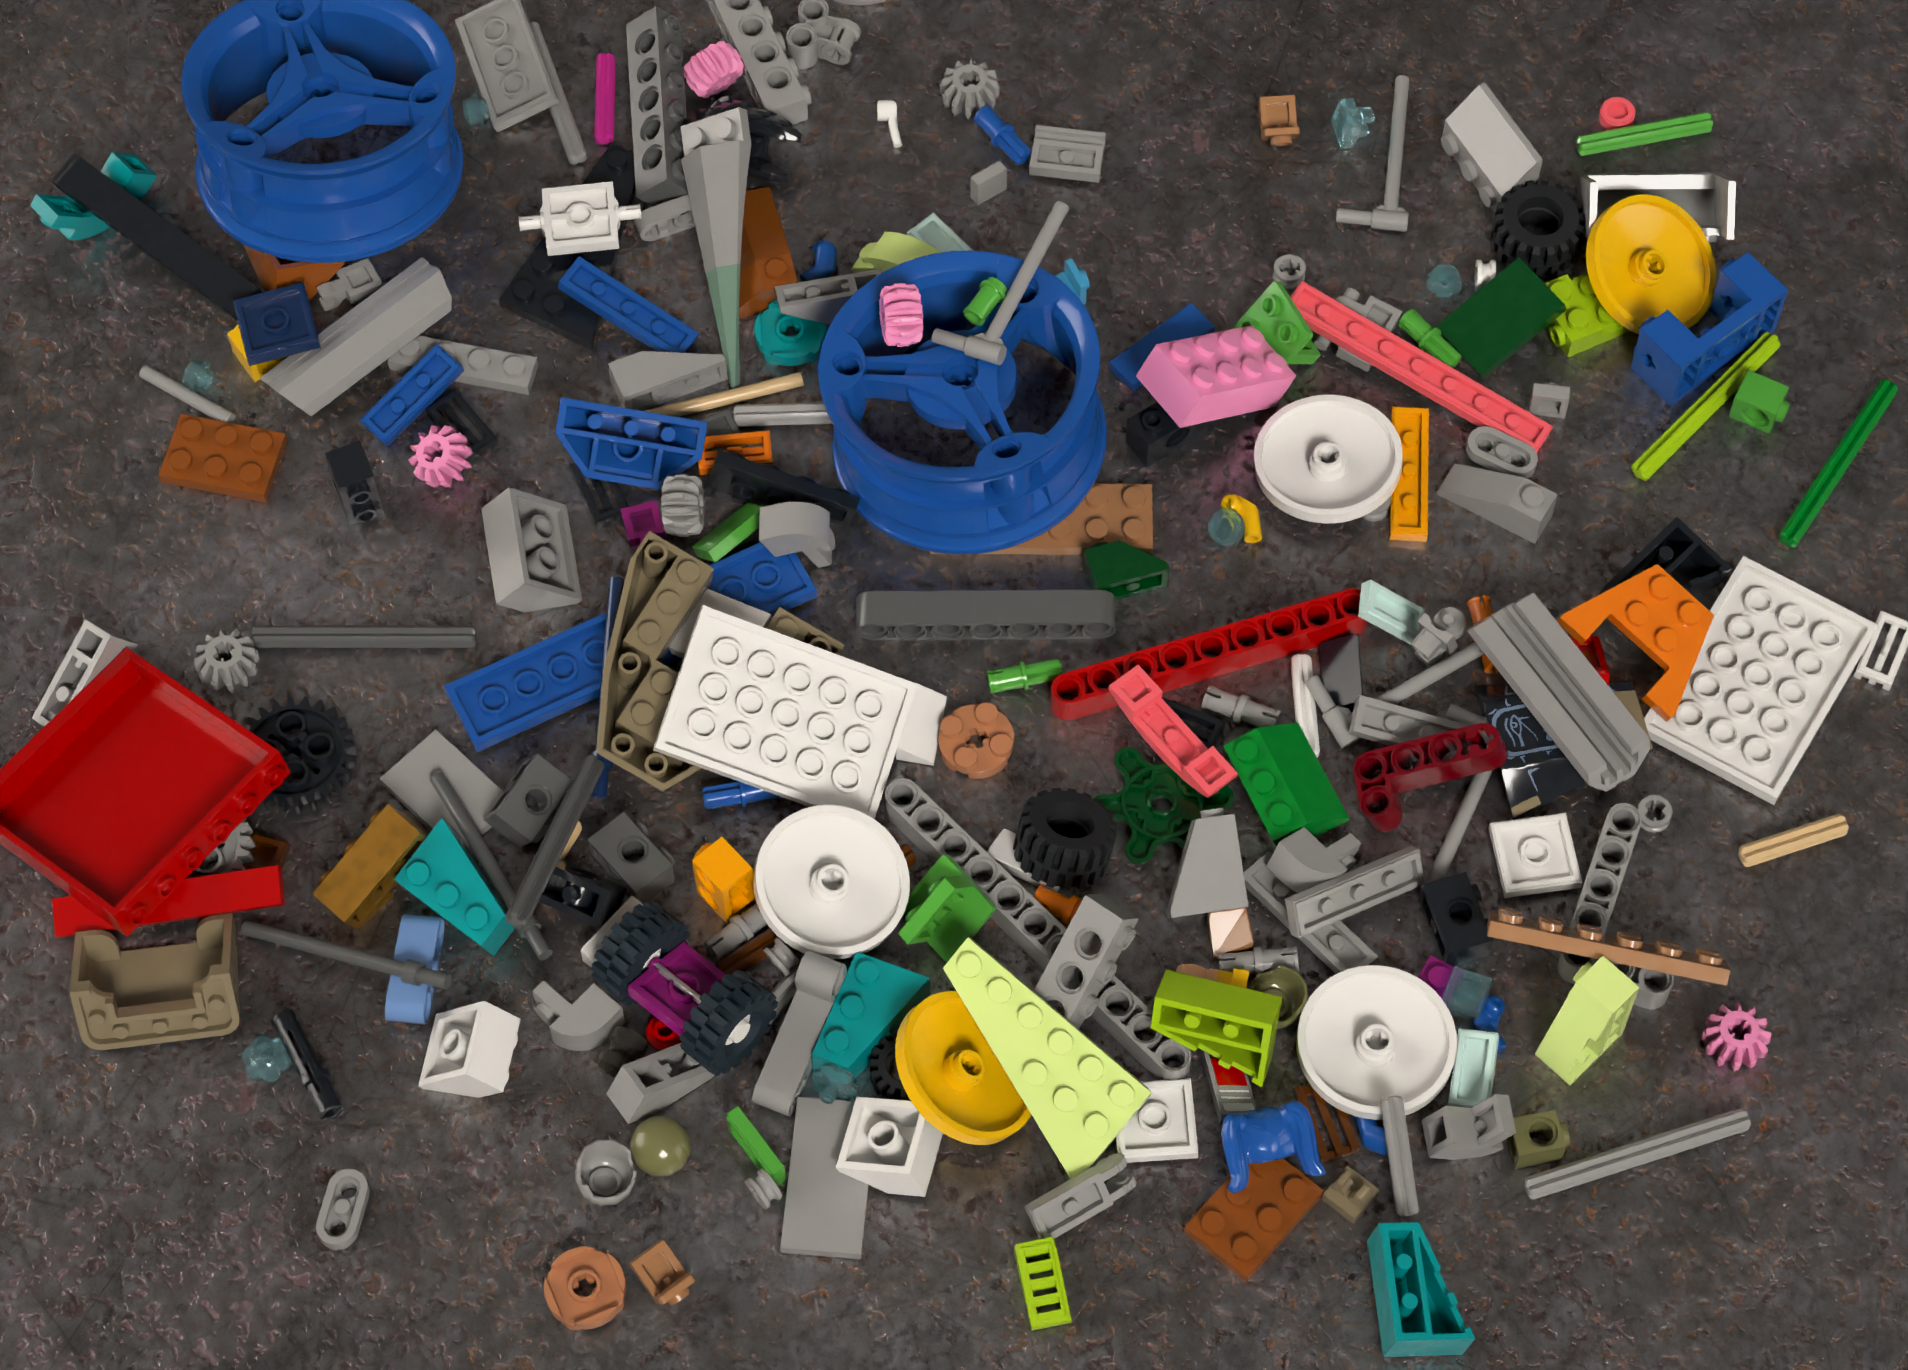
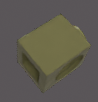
M1556 1110L1514 1117L1516 1134L1506 1139L1514 1170L1562 1160L1566 1146L1570 1145V1137L1566 1123L1559 1122ZM1535 1133L1541 1134L1547 1138L1549 1143L1537 1144L1531 1140L1530 1135Z

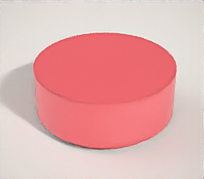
M1611 97L1605 100L1599 112V122L1606 130L1632 126L1635 118L1633 104L1622 97Z

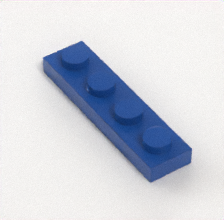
M580 256L558 282L559 290L656 352L688 353L698 340L699 333Z

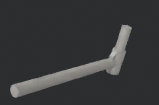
M1399 75L1395 79L1384 205L1378 206L1373 211L1337 208L1336 222L1368 225L1371 226V229L1407 231L1409 212H1406L1402 207H1398L1409 78L1405 75Z
M1061 201L1055 203L986 334L979 333L974 336L965 337L936 328L932 334L933 343L963 351L966 356L999 366L1004 362L1007 348L1003 344L1001 336L1069 210L1065 203Z
M1474 642L1376 699L1396 705L1485 653ZM1318 675L1308 679L1305 685L1323 712L1322 718L1341 749L1356 742L1359 737L1349 735L1353 712H1350L1347 708L1336 706Z
M1450 704L1445 717L1468 726L1487 723L1485 717ZM1493 770L1473 775L1425 883L1445 878Z

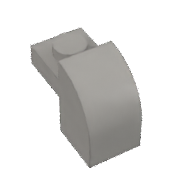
M783 502L760 507L759 541L775 557L803 551L818 568L832 565V550L835 549V537L830 529V512L821 506L807 502Z
M1303 827L1278 843L1266 867L1287 887L1300 893L1349 872L1356 863L1354 856L1361 842L1350 833L1326 848Z
M544 980L532 991L536 1004L535 1012L544 1022L550 1025L549 1028L553 1042L562 1048L572 1051H586L596 1048L605 1043L625 1023L622 1007L595 983L572 1005Z
M1495 1094L1473 1108L1446 1105L1422 1119L1429 1158L1457 1160L1486 1156L1502 1150V1141L1516 1134L1509 1095Z

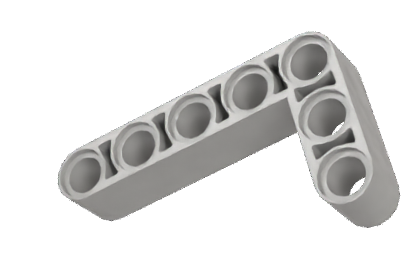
M1619 803L1610 808L1569 928L1577 929L1578 923L1589 922L1602 928L1601 932L1605 935L1642 823L1640 811L1635 806L1628 803ZM1614 824H1625L1630 830H1620ZM1612 856L1619 861V863H1609L1605 861L1603 857ZM1601 889L1608 894V896L1599 897L1595 895L1591 890ZM1561 952L1557 969L1563 980L1575 984L1573 977L1585 964H1575L1569 957L1579 956L1591 965H1594L1599 959ZM1611 962L1640 987L1634 1005L1645 1009H1657L1665 1004L1674 982L1672 974ZM1654 981L1658 983L1662 989L1652 990L1649 987H1647L1645 982Z

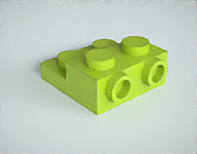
M1588 273L1570 279L1568 274L1545 283L1565 304L1567 309L1547 326L1552 342L1556 347H1561L1567 358L1630 332V330L1614 320L1601 305L1592 288Z

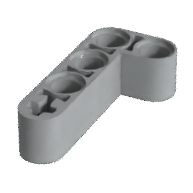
M806 951L795 977L796 993L756 1083L752 1096L753 1103L789 1117L793 1114L797 1106V1097H801L813 1069L811 1054L847 974L845 964L811 951Z

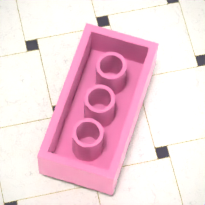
M1251 325L1156 344L1136 377L1179 428L1276 407L1296 375L1288 367L1286 360L1277 354L1267 343L1264 335Z

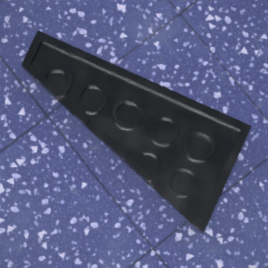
M611 142L582 184L613 181L614 196L619 206H628L631 204V200L634 199L636 191L634 153ZM628 220L620 221L621 224L618 230L619 249L548 256L546 238L544 236L499 298L500 306L593 350L595 333L601 316L559 290L558 282L579 256L612 277L621 246L620 240Z

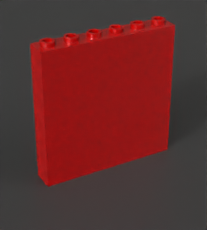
M126 647L0 769V844L128 937L138 926L146 921L147 917L166 898L173 894L175 889L194 870L200 867L203 860L220 843L227 840L230 833L247 816L251 815L274 789L283 783L291 771L277 749Z

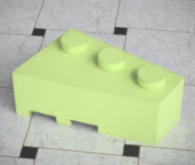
M1604 956L1594 965L1587 962L1573 977L1574 986L1569 991L1568 997L1535 1052V1055L1569 1085L1623 1034L1640 988Z

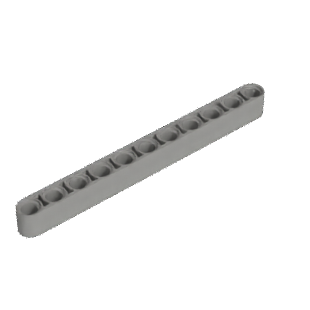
M899 778L890 782L885 791L886 814L889 820L934 864L942 855H947V852L951 849L963 851L962 855L957 857L951 856V858L996 905V911L990 918L1045 970L1067 929L915 782L906 778ZM902 798L911 801L909 804L903 806L894 803L896 800ZM929 823L937 826L932 831H925L920 828L924 824ZM983 874L987 875L991 879L987 882L981 883L975 881L973 878L977 875ZM1011 900L1018 905L1008 909L1000 906V903ZM1032 926H1038L1045 931L1034 935L1026 930ZM1077 967L1074 979L1081 986L1080 982L1083 980V974ZM1114 975L1107 984L1102 986L1096 998L1099 999V1003L1091 1016L1157 1080L1188 1078L1191 1064L1190 1049L1151 1029L1153 1012ZM1112 1005H1121L1127 1011L1122 1014H1114L1108 1008ZM1146 1031L1151 1033L1154 1038L1150 1041H1142L1135 1035ZM1174 1058L1181 1061L1182 1065L1178 1068H1170L1163 1061Z

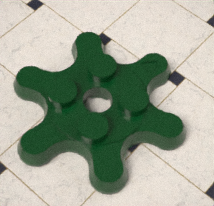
M1124 747L1119 749L1114 756V765L1125 778L1123 789L1116 794H1101L1093 799L1095 801L1100 800L1105 804L1104 810L1112 812L1114 816L1113 821L1126 823L1130 827L1132 835L1126 843L1125 855L1133 864L1143 865L1153 857L1157 846H1162L1165 843H1175L1184 849L1191 821L1201 819L1200 811L1223 808L1226 811L1234 803V794L1225 785L1207 798L1186 783L1165 762L1158 765L1150 764L1143 759L1140 752L1135 748ZM1158 798H1165L1172 803L1173 807L1169 813L1168 811L1160 812L1152 809V802Z

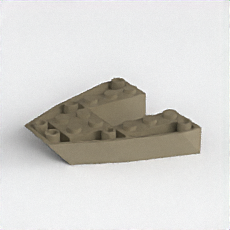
M649 531L629 561L603 669L596 753L663 792L702 769L653 751L679 674L661 662L669 651L670 644L705 591L710 587L714 568ZM781 607L778 608L766 627L772 631L842 656L845 646L843 643Z

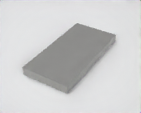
M493 0L455 19L490 120L498 133L560 103L522 0Z
M797 1097L780 1245L781 1253L862 1259L869 1185L836 1169L855 1101Z

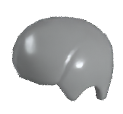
M613 1139L596 1140L584 1147L575 1170L576 1183L584 1198L589 1199L591 1203L604 1206L615 1205L628 1197L636 1182L637 1174L631 1158V1151L628 1147Z

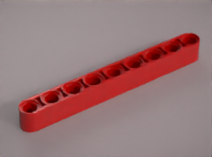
M1356 588L1342 590L1063 673L1052 682L1051 710L1056 717L1067 721L1118 707L1119 705L1109 689H1101L1096 685L1100 683L1110 685L1136 665H1139L1165 693L1319 647V643L1351 634H1360L1366 629L1368 621L1360 618L1358 614H1349L1346 610L1353 609L1359 612L1361 590ZM1312 620H1320V621L1324 622L1325 624H1323V625H1315V624L1311 623L1310 621H1312ZM1283 630L1288 632L1289 635L1281 636L1276 634L1275 631ZM1249 641L1252 642L1254 645L1243 646L1239 642ZM1212 651L1217 653L1218 656L1209 657L1203 653ZM1170 662H1178L1183 666L1174 668L1168 664ZM1063 694H1072L1076 698L1072 700H1066L1061 698L1060 696Z

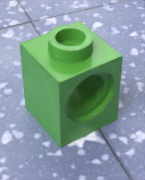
M1748 370L1734 398L1729 417L1770 433L1775 421L1782 423L1791 403L1785 401L1789 386Z

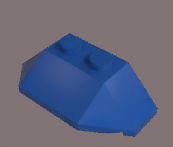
M561 397L555 435L585 478L659 490L667 476L681 474L702 459L708 422Z

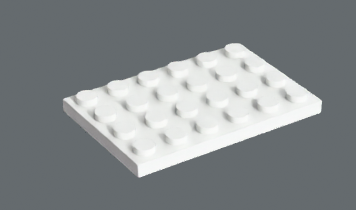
M1743 556L1710 609L1714 617L1675 715L1666 722L1650 708L1644 720L1651 741L1775 805L1879 625Z
M703 605L695 623L653 751L808 807L818 805L844 806L858 810L875 819L918 684Z

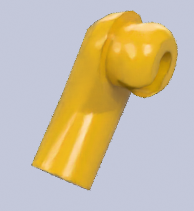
M1235 494L1225 495L1221 500V509L1227 517L1242 525L1244 541L1246 543L1261 541L1262 531L1257 507L1241 496Z

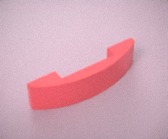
M1136 665L1109 685L1108 689L1139 734L1157 755L1192 788L1209 798L1237 777L1238 773L1214 746L1208 749L1162 699L1163 691L1139 665Z

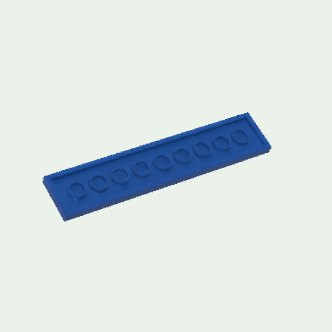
M761 542L709 565L714 568V573L708 589L767 612L772 617L779 607L787 611L817 597V589L796 553L775 557ZM606 612L444 685L445 693L476 752L600 696ZM669 649L661 663L667 666L682 658L671 654Z

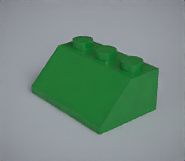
M1299 723L1258 727L1223 745L1276 847L1280 841L1303 827L1316 838L1350 820Z

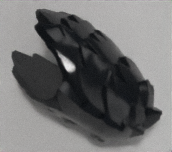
M731 95L723 96L719 100L710 98L706 109H699L697 111L699 120L738 107L746 109L751 137L748 174L755 180L766 183L789 181L788 174L778 168L768 155V144L772 137L801 143L802 134L790 121L778 117L772 111L753 107L750 102L733 100Z

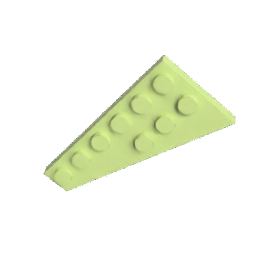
M968 937L943 969L1070 1179L1093 1166L1153 1092L984 948Z

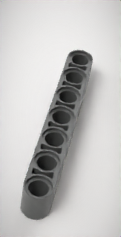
M1106 590L868 591L859 594L856 598V634L866 640L1100 639L1110 637L1116 631L1114 594Z

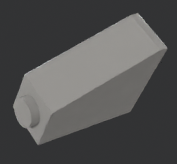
M1223 808L1200 811L1201 819L1191 821L1166 909L1167 919L1249 907L1235 814L1224 815Z

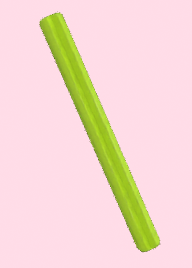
M1769 332L1763 333L1632 464L1633 475L1637 479L1648 480L1740 388L1748 370L1756 372L1780 348L1781 344L1778 341V336Z

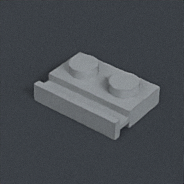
M1036 125L1029 175L1099 183L1106 133Z

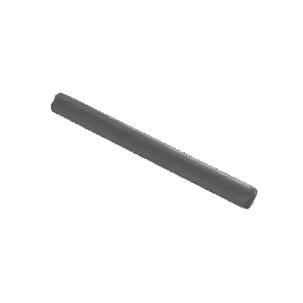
M256 625L252 629L251 639L256 648H472L476 644V630L472 625Z
M589 755L587 759L582 761L506 913L507 923L512 924L516 929H521L523 925L528 924L604 770V762L598 760L595 755Z

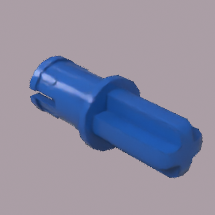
M989 105L977 111L973 120L991 138V144L994 147H1000L1016 165L1025 164L1032 152L1014 133L1015 128L1011 124H1006Z
M739 781L702 788V799L706 809L741 804L743 808L746 807V803L780 798L778 795Z

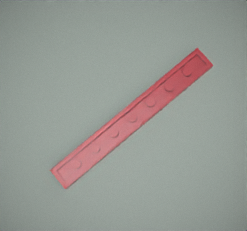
M1301 280L1290 298L1312 331L1478 427L1489 426L1529 444L1535 449L1536 453H1538L1552 431L1553 426L1304 281Z

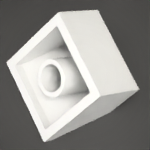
M486 1001L437 1013L418 1087L425 1090L476 1098L503 1092L509 1079L512 1053L518 1041L517 1032L520 1018Z
M856 1097L836 1169L847 1176L888 1194L925 1197L943 1133L932 1126L919 1113L911 1101Z

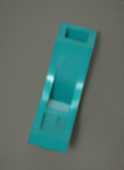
M111 152L100 171L140 201L157 177V174L136 154ZM36 194L30 204L41 216L40 220L43 224L52 229H59L69 240L89 238L110 228L67 195Z

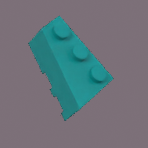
M441 818L393 880L494 956L515 928L512 924L507 923V908L461 841L456 830Z
M859 952L855 953L811 1054L813 1072L850 1086L870 1064L872 1051L875 1046L879 1048V1041L883 1037L889 1040L891 1038L890 1033L898 1031L907 1013L930 996V978Z
M1379 1223L1368 1238L1367 1243L1383 1357L1463 1355L1476 1338L1471 1328L1466 1327L1456 1307L1458 1301L1454 1293L1449 1292L1439 1272L1441 1267L1420 1223Z

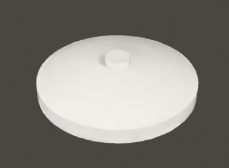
M1316 395L1284 406L1264 424L1258 434L1254 448L1255 475L1265 496L1285 513L1314 523H1341L1371 513L1391 496L1402 472V444L1390 420L1370 404L1342 395Z
M818 805L801 809L789 815L769 833L755 861L753 889L756 903L765 922L786 944L802 953L811 951L829 959H845L854 957L857 952L864 954L872 950L892 933L901 920L908 903L910 877L907 862L899 844L878 821L849 807Z
M1367 965L1337 973L1323 982L1312 993L1300 1016L1296 1047L1298 1060L1306 1079L1326 1102L1356 1117L1383 1120L1380 1101L1384 1097H1402L1406 1116L1426 1106L1440 1093L1448 1081L1454 1066L1457 1053V1034L1449 1009L1442 998L1427 983L1397 968Z

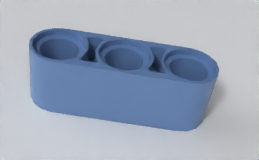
M403 914L393 959L403 962L411 959L425 963L426 968L438 971L444 939V918ZM390 975L385 1002V1019L387 1021L426 1025L429 1020L435 987L423 983L420 986H415L402 982L401 977Z

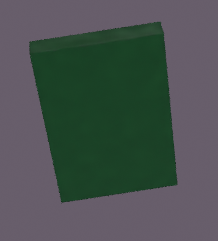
M1518 257L1435 327L1442 331L1441 336L1461 354V357L1483 380L1567 309L1565 304Z

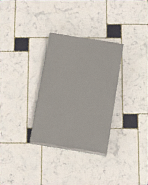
M435 729L379 778L380 783L429 830L432 831L439 820L443 818L456 830L465 847L469 848V844L431 784V776L435 773L443 772L481 836L492 827L484 821V818L503 791Z

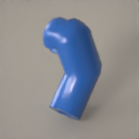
M820 240L813 245L812 252H815V265L800 275L801 282L828 278L835 273L837 250L832 242Z
M1490 995L1479 1003L1472 1022L1473 1030L1499 1034L1497 1026L1501 1014L1505 1011V1003L1500 997ZM1500 1034L1497 1054L1507 1047Z
M1355 1116L1364 1147L1381 1155L1388 1156L1384 1128L1378 1126L1377 1120Z

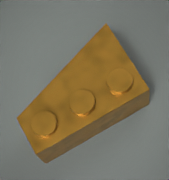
M389 804L384 809L378 810L371 817L368 823L369 827L359 839H355L348 844L343 852L344 857L333 869L326 871L321 876L317 889L312 893L340 920L358 930L394 897L390 890L398 883L393 879L430 833L414 818Z

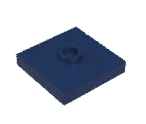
M304 282L233 300L249 366L321 348Z

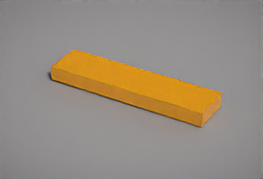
M1392 406L1391 423L1400 437L1403 459L1399 482L1391 494L1389 540L1427 542L1429 408Z

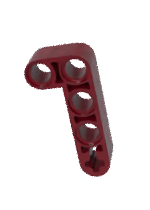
M1479 723L1367 751L1361 754L1354 763V777L1360 809L1375 830L1389 832L1395 829L1402 820V806L1399 793L1499 768L1508 757L1507 746L1493 725ZM1456 751V754L1451 759L1443 760L1447 753ZM1419 761L1414 768L1405 770L1409 763ZM1382 770L1377 777L1368 779L1374 771ZM1388 804L1384 811L1374 813L1380 805Z

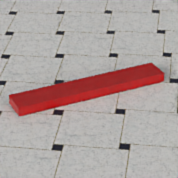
M274 865L187 878L138 927L284 906L285 896L282 867ZM72 896L52 898L54 931L57 938L73 937L75 932L117 930Z

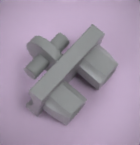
M1454 607L1443 608L1437 612L1433 623L1430 616L1424 612L1417 621L1421 632L1410 644L1416 651L1415 656L1428 667H1432L1445 656L1449 657L1460 651L1456 639L1460 638L1466 631L1467 622L1464 614Z

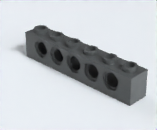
M657 6L626 24L636 198L651 206H656L688 194L681 159L684 157L680 126L687 124L681 24L679 19Z

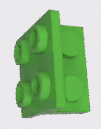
M1272 282L1234 326L1235 329L1253 325L1255 329L1264 335L1265 340L1274 351L1286 360L1287 365L1314 364L1321 356L1312 341L1313 332L1281 282Z
M942 855L909 894L908 903L903 914L907 923L898 934L908 945L928 942L945 962H948L968 937L973 938L996 911V905L950 855Z

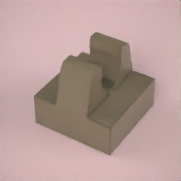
M1347 1165L1324 1192L1322 1201L1355 1224L1378 1196L1380 1189Z

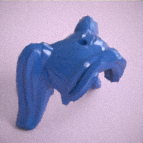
M1293 1100L1283 1104L1280 1108L1264 1107L1259 1110H1249L1243 1114L1236 1113L1225 1116L1221 1136L1231 1177L1227 1187L1230 1192L1235 1194L1247 1187L1249 1163H1265L1284 1159L1291 1155L1298 1160L1305 1173L1311 1176L1325 1175L1326 1171L1319 1158L1312 1117L1308 1109L1301 1102Z

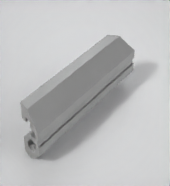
M421 257L319 333L318 338L321 348L287 357L260 379L301 410L313 416L452 311V297L440 269L430 265L426 259Z
M1531 593L1475 623L1467 630L1589 786L1607 792L1616 787L1621 781H1626L1635 775L1650 750L1649 736L1535 593Z

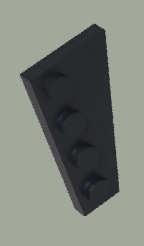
M721 450L717 453L704 487V496L715 498L716 492L733 495L732 502L741 504L748 503L749 499L766 502L768 506L783 502L812 503L830 512V523L848 527L860 498L852 496L844 489L829 488L817 484L809 477L794 476L780 471L774 465L759 464L745 459L739 453Z

